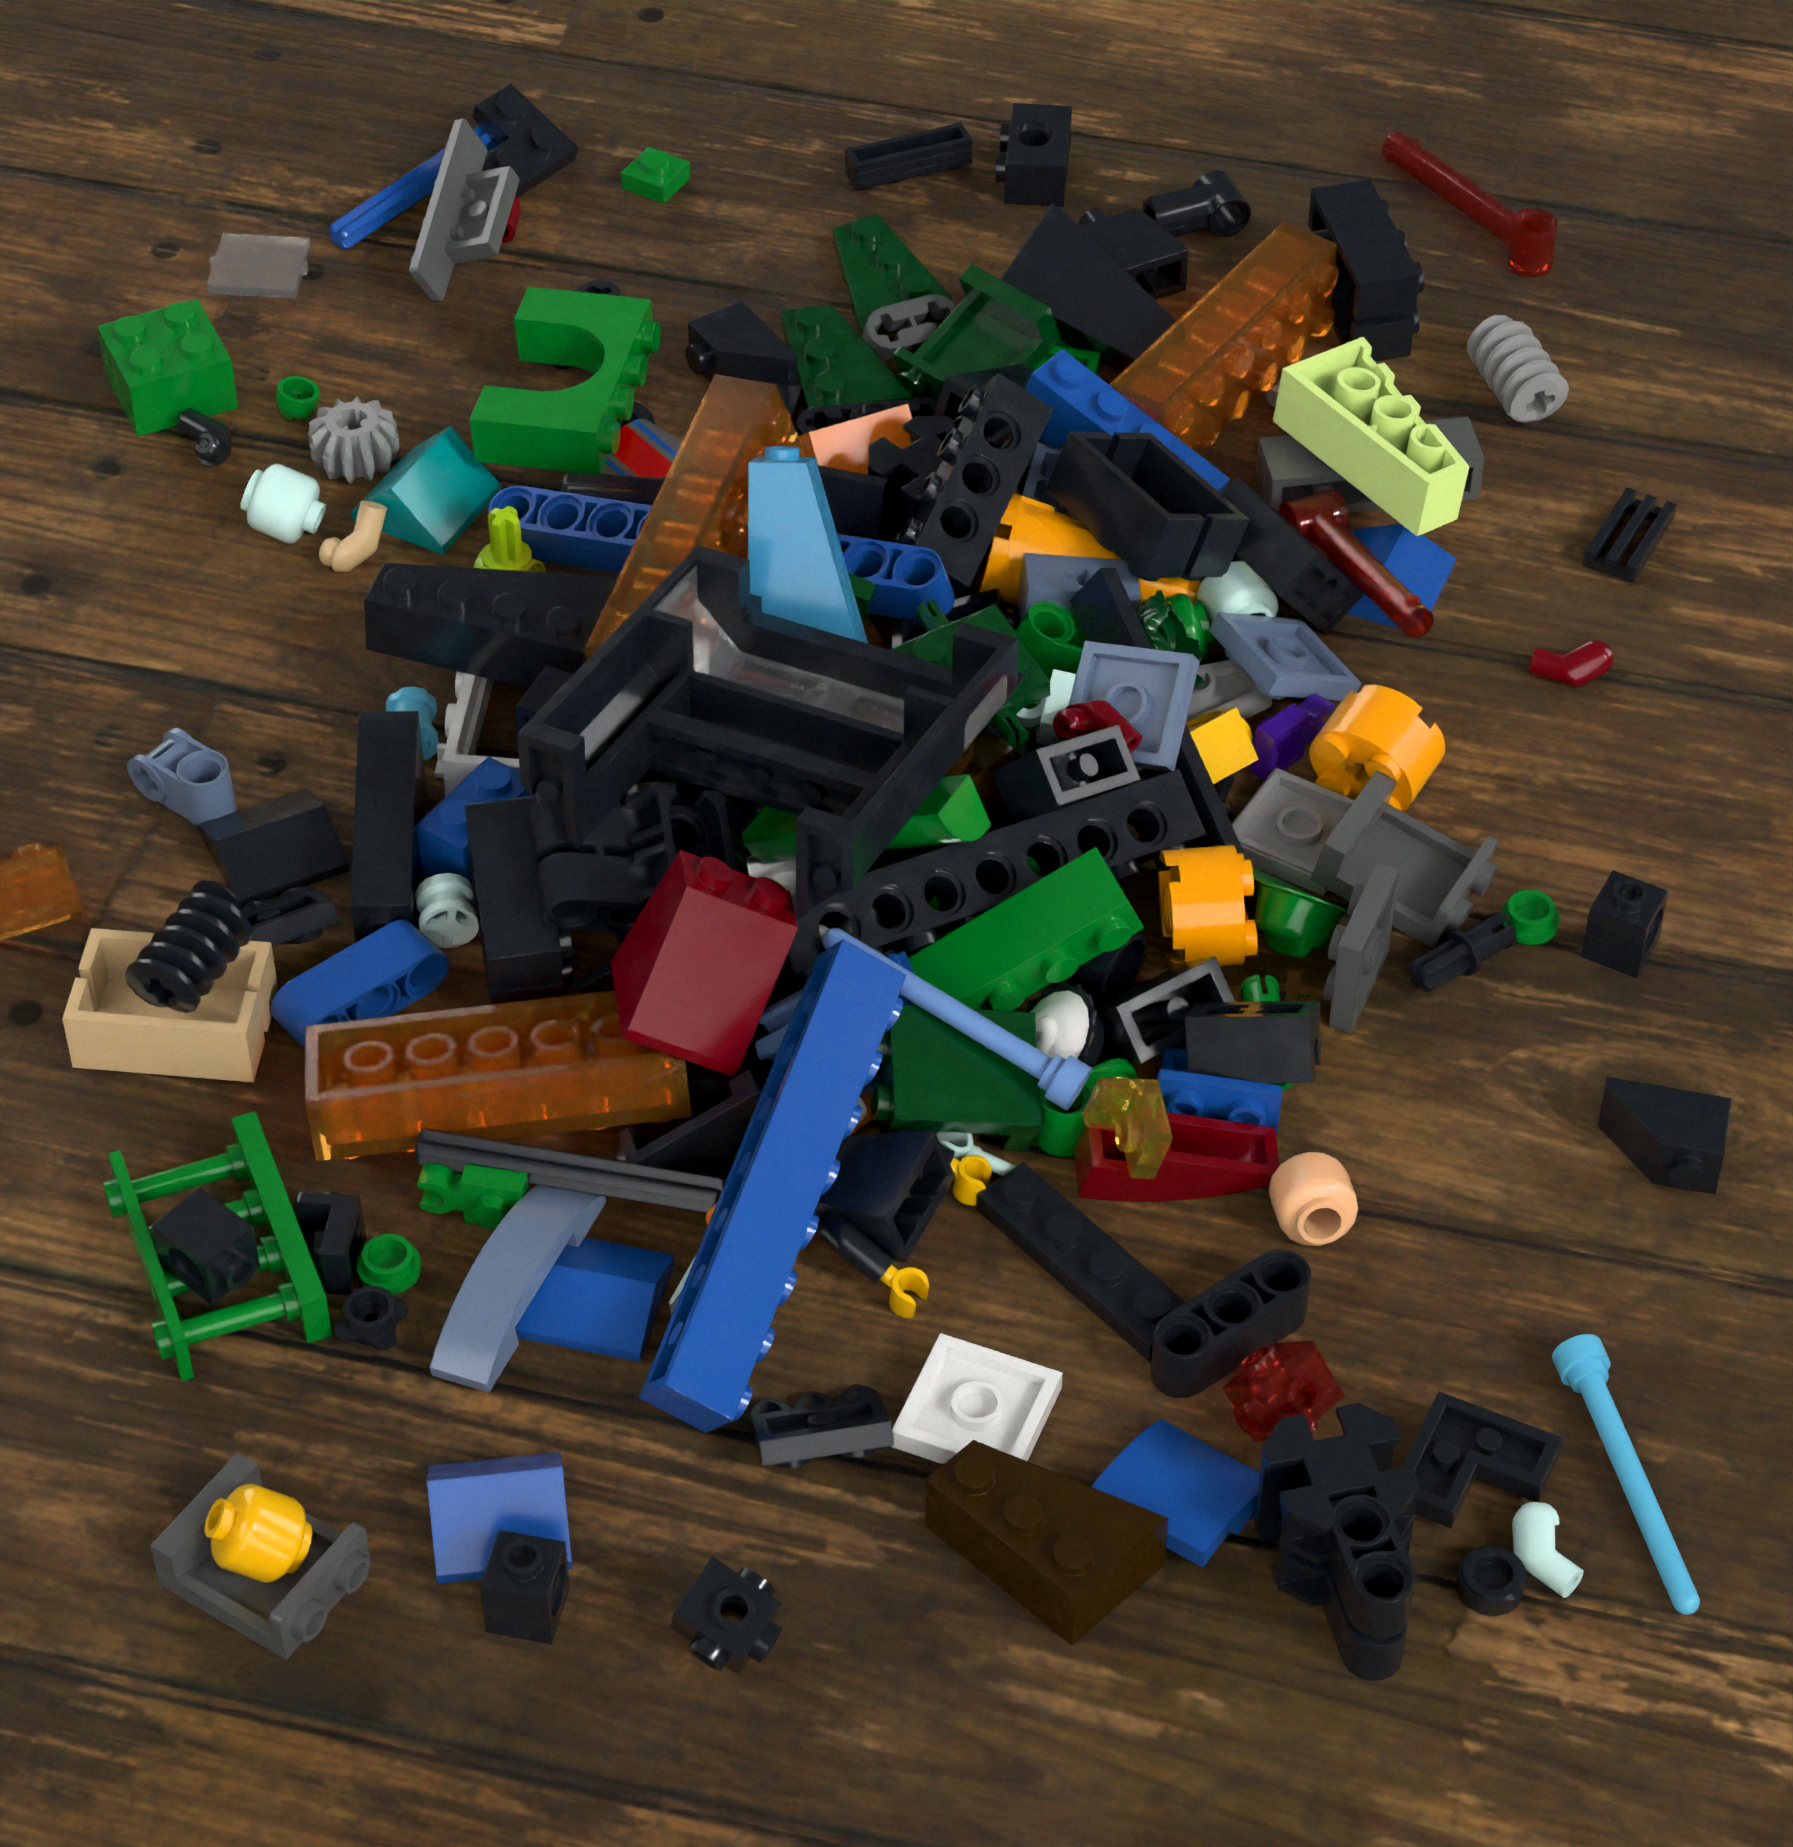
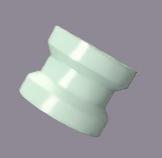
M452 873L436 874L425 879L418 886L415 898L417 910L421 914L419 917L420 931L439 948H455L468 943L476 936L479 930L477 911L473 907L475 904L473 885L467 878Z

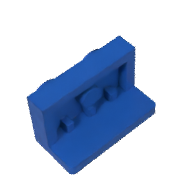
M1170 1048L1164 1051L1161 1070L1158 1071L1155 1105L1158 1111L1274 1127L1277 1135L1284 1091H1282L1281 1086L1275 1083L1268 1084L1188 1073L1187 1050Z

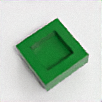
M647 147L621 172L622 189L665 204L691 178L689 161Z

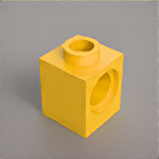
M1237 707L1207 710L1186 721V725L1213 784L1259 760L1252 745L1253 736L1251 729L1244 718L1240 716Z

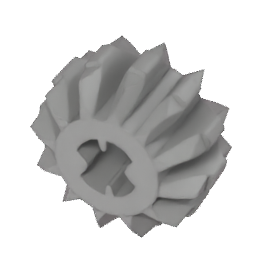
M358 396L352 402L347 403L336 399L333 408H318L317 418L309 422L308 441L311 458L315 463L316 469L326 471L329 480L344 476L349 484L359 477L372 481L374 472H389L391 461L398 458L400 443L396 421L393 419L392 411L382 409L378 400L364 404Z

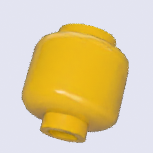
M244 1484L237 1487L227 1499L219 1498L214 1502L206 1518L204 1533L206 1537L211 1538V1554L219 1567L262 1583H270L279 1580L286 1573L291 1574L299 1569L311 1544L312 1526L306 1521L303 1506L296 1499L256 1484Z

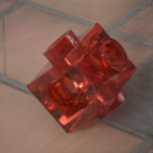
M1314 1341L1281 1342L1260 1348L1241 1361L1239 1367L1242 1371L1222 1387L1234 1407L1233 1414L1236 1422L1245 1433L1251 1436L1254 1442H1265L1281 1418L1304 1414L1311 1434H1313L1319 1427L1317 1420L1345 1396Z

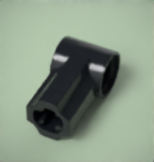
M1221 170L1203 174L1191 188L1151 196L1143 200V212L1174 237L1210 229L1215 235L1221 237L1231 236L1241 231L1247 225L1251 216L1249 204L1231 177Z

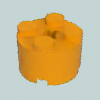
M1374 684L1364 685L1358 693H1353V690L1345 695L1311 743L1310 760L1318 776L1315 784L1356 800L1374 773L1379 771L1397 781L1388 804L1405 812L1444 757L1445 741L1443 734L1436 723L1429 729L1418 717L1423 708L1401 692Z
M1234 845L1161 850L1159 859L1165 866H1170V870L1159 871L1163 938L1172 937L1173 950H1177V953H1166L1169 969L1183 962L1214 956L1219 966L1242 965L1245 956L1257 955L1258 943L1255 920H1248L1244 905V896H1253L1254 894L1251 860H1245L1243 853H1237Z

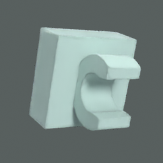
M1053 669L1050 680L1051 696L1039 700V704L1035 708H1023L1015 715L1023 727H1034L1040 724L1038 743L1050 746L1061 742V739L1054 732L1053 719L1058 711L1070 705L1076 674Z

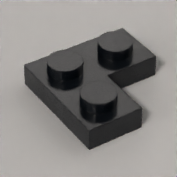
M511 83L475 105L472 118L500 144L487 152L482 171L511 166L520 179L515 194L517 198L575 161L579 147Z
M1438 1391L1402 1467L1412 1465L1419 1482L1415 1515L1452 1528L1475 1479L1538 1502L1560 1456L1563 1438Z

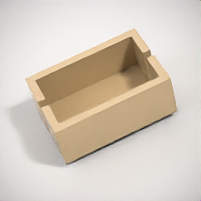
M91 928L78 968L80 978L75 977L62 1018L73 1068L254 1082L265 1044L264 1032H268L272 1018L270 1012L271 1003L279 991L271 942L250 941L247 945L240 947L239 955L235 961L226 963L227 968L224 975L213 980L214 985L209 994L200 997L201 1001L198 1008L193 1012L183 1013L169 1007L151 1005L137 996L127 985L125 973L128 966L136 961L143 947L150 944L155 933Z

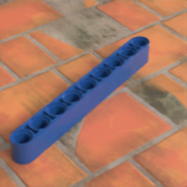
M510 486L502 489L490 501L488 509L489 513L494 508L503 509L506 506H511L517 510L521 527V539L532 550V558L538 561L639 577L653 543L689 554L699 545L748 559V520L527 486ZM837 534L847 571L876 585L870 614L920 621L917 619L915 612L917 607L923 602L928 608L927 600L936 601L944 615L950 612L954 605L955 594L941 557L934 550L920 546Z

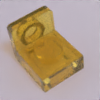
M1103 1077L1098 1079L1083 1112L1085 1126L1116 1129V1145L1120 1152H1125L1130 1178L1155 1179L1173 1140L1159 1080L1130 1079L1127 1077Z

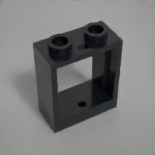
M1237 477L1226 489L1220 492L1221 495L1250 519L1236 554L1281 598L1327 635L1363 597L1364 593L1285 517Z

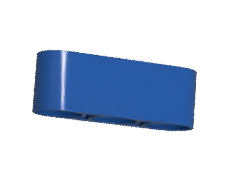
M406 919L396 920L290 980L274 996L270 1012L272 1017L309 1054L322 1056L434 991L448 973L449 960L413 923Z

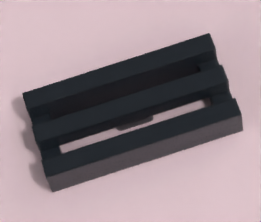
M1626 487L1585 550L1583 565L1630 582H1635L1674 520L1677 504L1666 501L1661 508L1655 506L1657 497L1646 494L1641 501L1635 499L1636 490ZM1629 513L1633 514L1606 558H1603L1602 555ZM1646 519L1654 521L1626 565L1620 564L1619 561L1634 541L1635 536Z

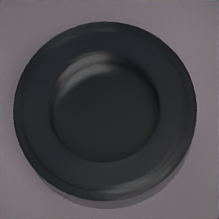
M1497 1546L1475 1548L1469 1551L1460 1562L1456 1581L1457 1593L1461 1601L1468 1608L1479 1614L1487 1616L1507 1614L1517 1608L1523 1599L1527 1581L1526 1569L1522 1561L1507 1549Z

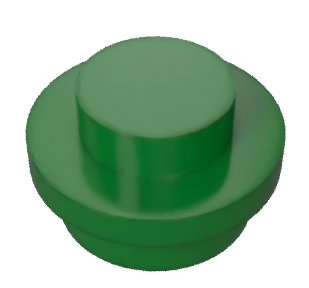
M1537 890L1516 892L1503 905L1500 911L1508 917V920L1500 925L1501 930L1513 924L1517 934L1516 942L1525 945L1543 944L1557 934L1560 922L1559 913L1555 908L1553 900L1543 892Z
M381 1234L372 1238L365 1244L357 1260V1274L363 1286H378L386 1289L391 1294L401 1293L409 1289L416 1283L421 1274V1259L417 1249L406 1238L397 1234Z

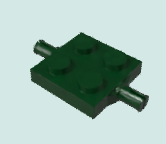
M927 600L928 608L924 602L917 607L915 615L928 632L893 647L892 651L952 668L953 634L963 622L1018 638L1017 672L1026 674L1025 678L1006 701L974 719L966 726L965 732L971 729L992 726L996 728L1003 740L1011 747L1016 748V741L1019 746H1022L1027 741L1029 733L1015 715L1025 706L1051 696L1050 680L996 604L951 622L945 617L936 601Z

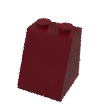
M680 850L610 962L622 1038L734 1077L741 1067L798 930L791 892L773 879L767 877H759L757 879L730 869L728 865L717 858L710 856L701 858Z

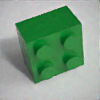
M198 298L186 302H176L167 307L135 316H125L117 321L97 326L105 375L137 437L178 426L180 415L188 408H192L208 417L238 409L231 358Z

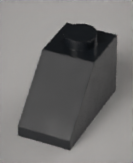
M741 300L688 322L689 345L685 349L687 362L695 374L702 375L717 391L745 395L750 380L798 386L797 355Z
M1606 1077L1598 1127L1653 1184L1715 1195L1725 1154L1732 1098Z

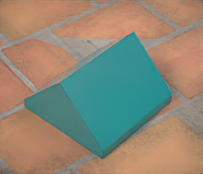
M449 426L410 449L362 501H372L387 507L382 528L383 533L443 555L501 490L500 483L482 462L475 461L473 451L455 430ZM360 503L351 511V520L356 522Z

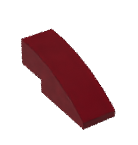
M1155 1111L1149 1126L1088 1118L1074 1148L1078 1198L1108 1201L1164 1202L1241 1193L1270 1186L1272 1175L1280 1166L1274 1127L1163 1111Z

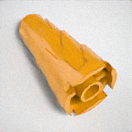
M1014 493L992 538L979 593L998 588L1006 605L1017 606L1024 553L1123 559L1113 550L1100 545L1095 540L1096 535L1081 521L1073 519L1067 514L1054 511L1055 507L1050 504ZM1138 578L1141 592L1140 606H1142L1143 600L1149 599L1150 596H1155L1158 590H1162L1164 597L1176 593H1184L1190 597L1192 602H1195L1200 579L1190 581L1183 578H1159L1158 581L1151 582Z

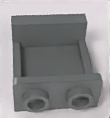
M1376 771L1325 841L1310 880L1350 901L1355 885L1357 883L1366 885L1376 863L1399 869L1392 926L1435 949L1447 929L1459 931L1474 905L1473 902L1468 900L1471 894L1474 892L1482 897L1490 886L1499 868L1497 864L1491 862L1499 841L1488 835L1476 853L1391 806L1388 803L1397 781Z
M237 1452L150 1545L157 1579L160 1586L287 1660L303 1641L309 1642L318 1635L331 1609L346 1593L355 1592L366 1579L371 1566L367 1533L364 1527L355 1522H352L343 1533H340L305 1512L306 1521L312 1526V1539L303 1563L294 1573H286L275 1582L262 1583L222 1569L212 1557L211 1538L206 1537L204 1533L207 1515L217 1499H227L237 1487L244 1484H256L263 1487L259 1464Z

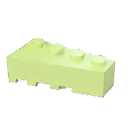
M1364 337L1282 368L1273 417L1274 423L1414 535L1420 536L1458 519L1469 465L1435 424H1425L1419 416L1421 406L1412 395L1403 396L1393 384L1394 373L1385 363L1376 364L1371 357L1372 346Z

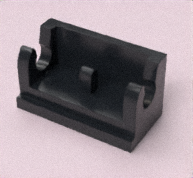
M1320 1001L1197 1002L1185 1016L1188 1073L1261 1083H1313L1315 1080V1065L1321 1064Z

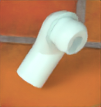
M1528 1502L1522 1505L1512 1521L1514 1554L1522 1561L1527 1572L1565 1598L1578 1586L1584 1571L1555 1550V1526L1559 1525L1557 1511L1545 1502Z

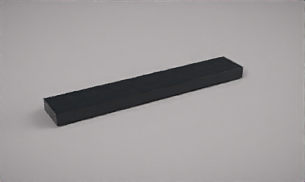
M1100 568L1069 600L1087 641L1152 649L1116 568ZM1185 724L1175 770H1180L1206 835L1187 846V848L1234 845L1237 853H1243L1244 859L1247 860L1190 731ZM1144 769L1148 779L1168 773Z

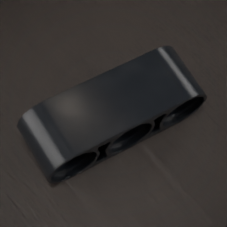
M1285 1249L1271 1250L1255 1258L1165 1315L1157 1322L1153 1332L1150 1373L1155 1387L1167 1396L1189 1398L1199 1394L1295 1332L1304 1324L1307 1315L1311 1282V1270L1307 1261L1293 1251Z

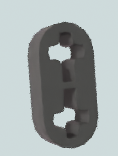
M931 294L880 307L874 310L868 317L861 338L881 360H893L892 354L899 346L914 354L937 329L933 322L921 324L927 313H930L933 319H943L944 321L956 306L945 296ZM880 325H884L887 332L900 330L893 342H890L887 335L878 336L877 331Z

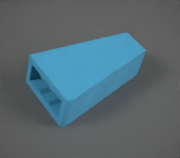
M765 447V456H757L748 462L750 594L762 597L763 613L868 643L816 458L799 457V447Z

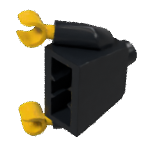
M907 1127L896 1128L882 1134L848 1136L842 1140L835 1158L840 1161L838 1175L829 1190L820 1196L814 1214L819 1217L817 1230L820 1238L843 1260L872 1283L876 1284L880 1279L890 1287L889 1305L891 1310L903 1318H912L915 1315L916 1303L910 1295L905 1294L903 1291H912L921 1299L927 1300L929 1291L928 1278L922 1270L913 1267L898 1270L892 1263L894 1261L906 1262L953 1180L952 1192L954 1197L965 1205L976 1206L977 1193L986 1189L989 1185L992 1170L988 1160L982 1156L970 1155L964 1157L961 1161L954 1158L955 1151L941 1144L935 1131H916Z

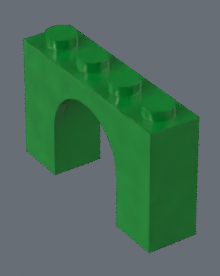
M528 287L514 318L519 361L577 367L590 371L594 375L579 385L556 391H534L484 385L469 419L475 461L575 473L602 474L609 454L615 455L617 453L620 442V427L623 420H630L632 416L636 387H642L646 381L650 353L656 354L659 349L661 327L659 322L653 321L651 299Z

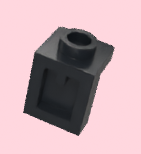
M299 1192L295 1201L298 1224L304 1240L313 1242L312 1260L315 1267L322 1268L327 1294L349 1295L354 1290L357 1278V1260L366 1240L360 1197L358 1195H343L337 1192Z

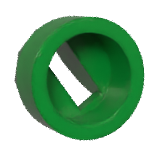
M301 376L285 377L278 383L276 408L288 421H292L293 418H300L301 422L312 417L317 409L320 389L315 382Z

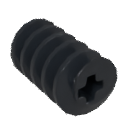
M202 880L196 883L190 894L182 899L177 910L166 919L163 928L156 931L150 944L143 947L136 961L128 966L125 973L127 985L137 996L156 1007H169L183 1013L195 1011L200 1004V997L209 994L212 990L213 980L224 975L227 968L226 963L235 961L239 955L240 947L247 945L253 936L251 924L243 914L242 905L238 898L228 888L214 880Z

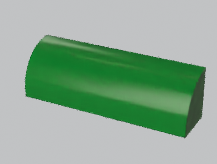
M970 775L943 777L884 851L969 842L982 837L991 826V823ZM765 806L742 833L744 845L753 856L766 863L796 861L795 820L799 816Z

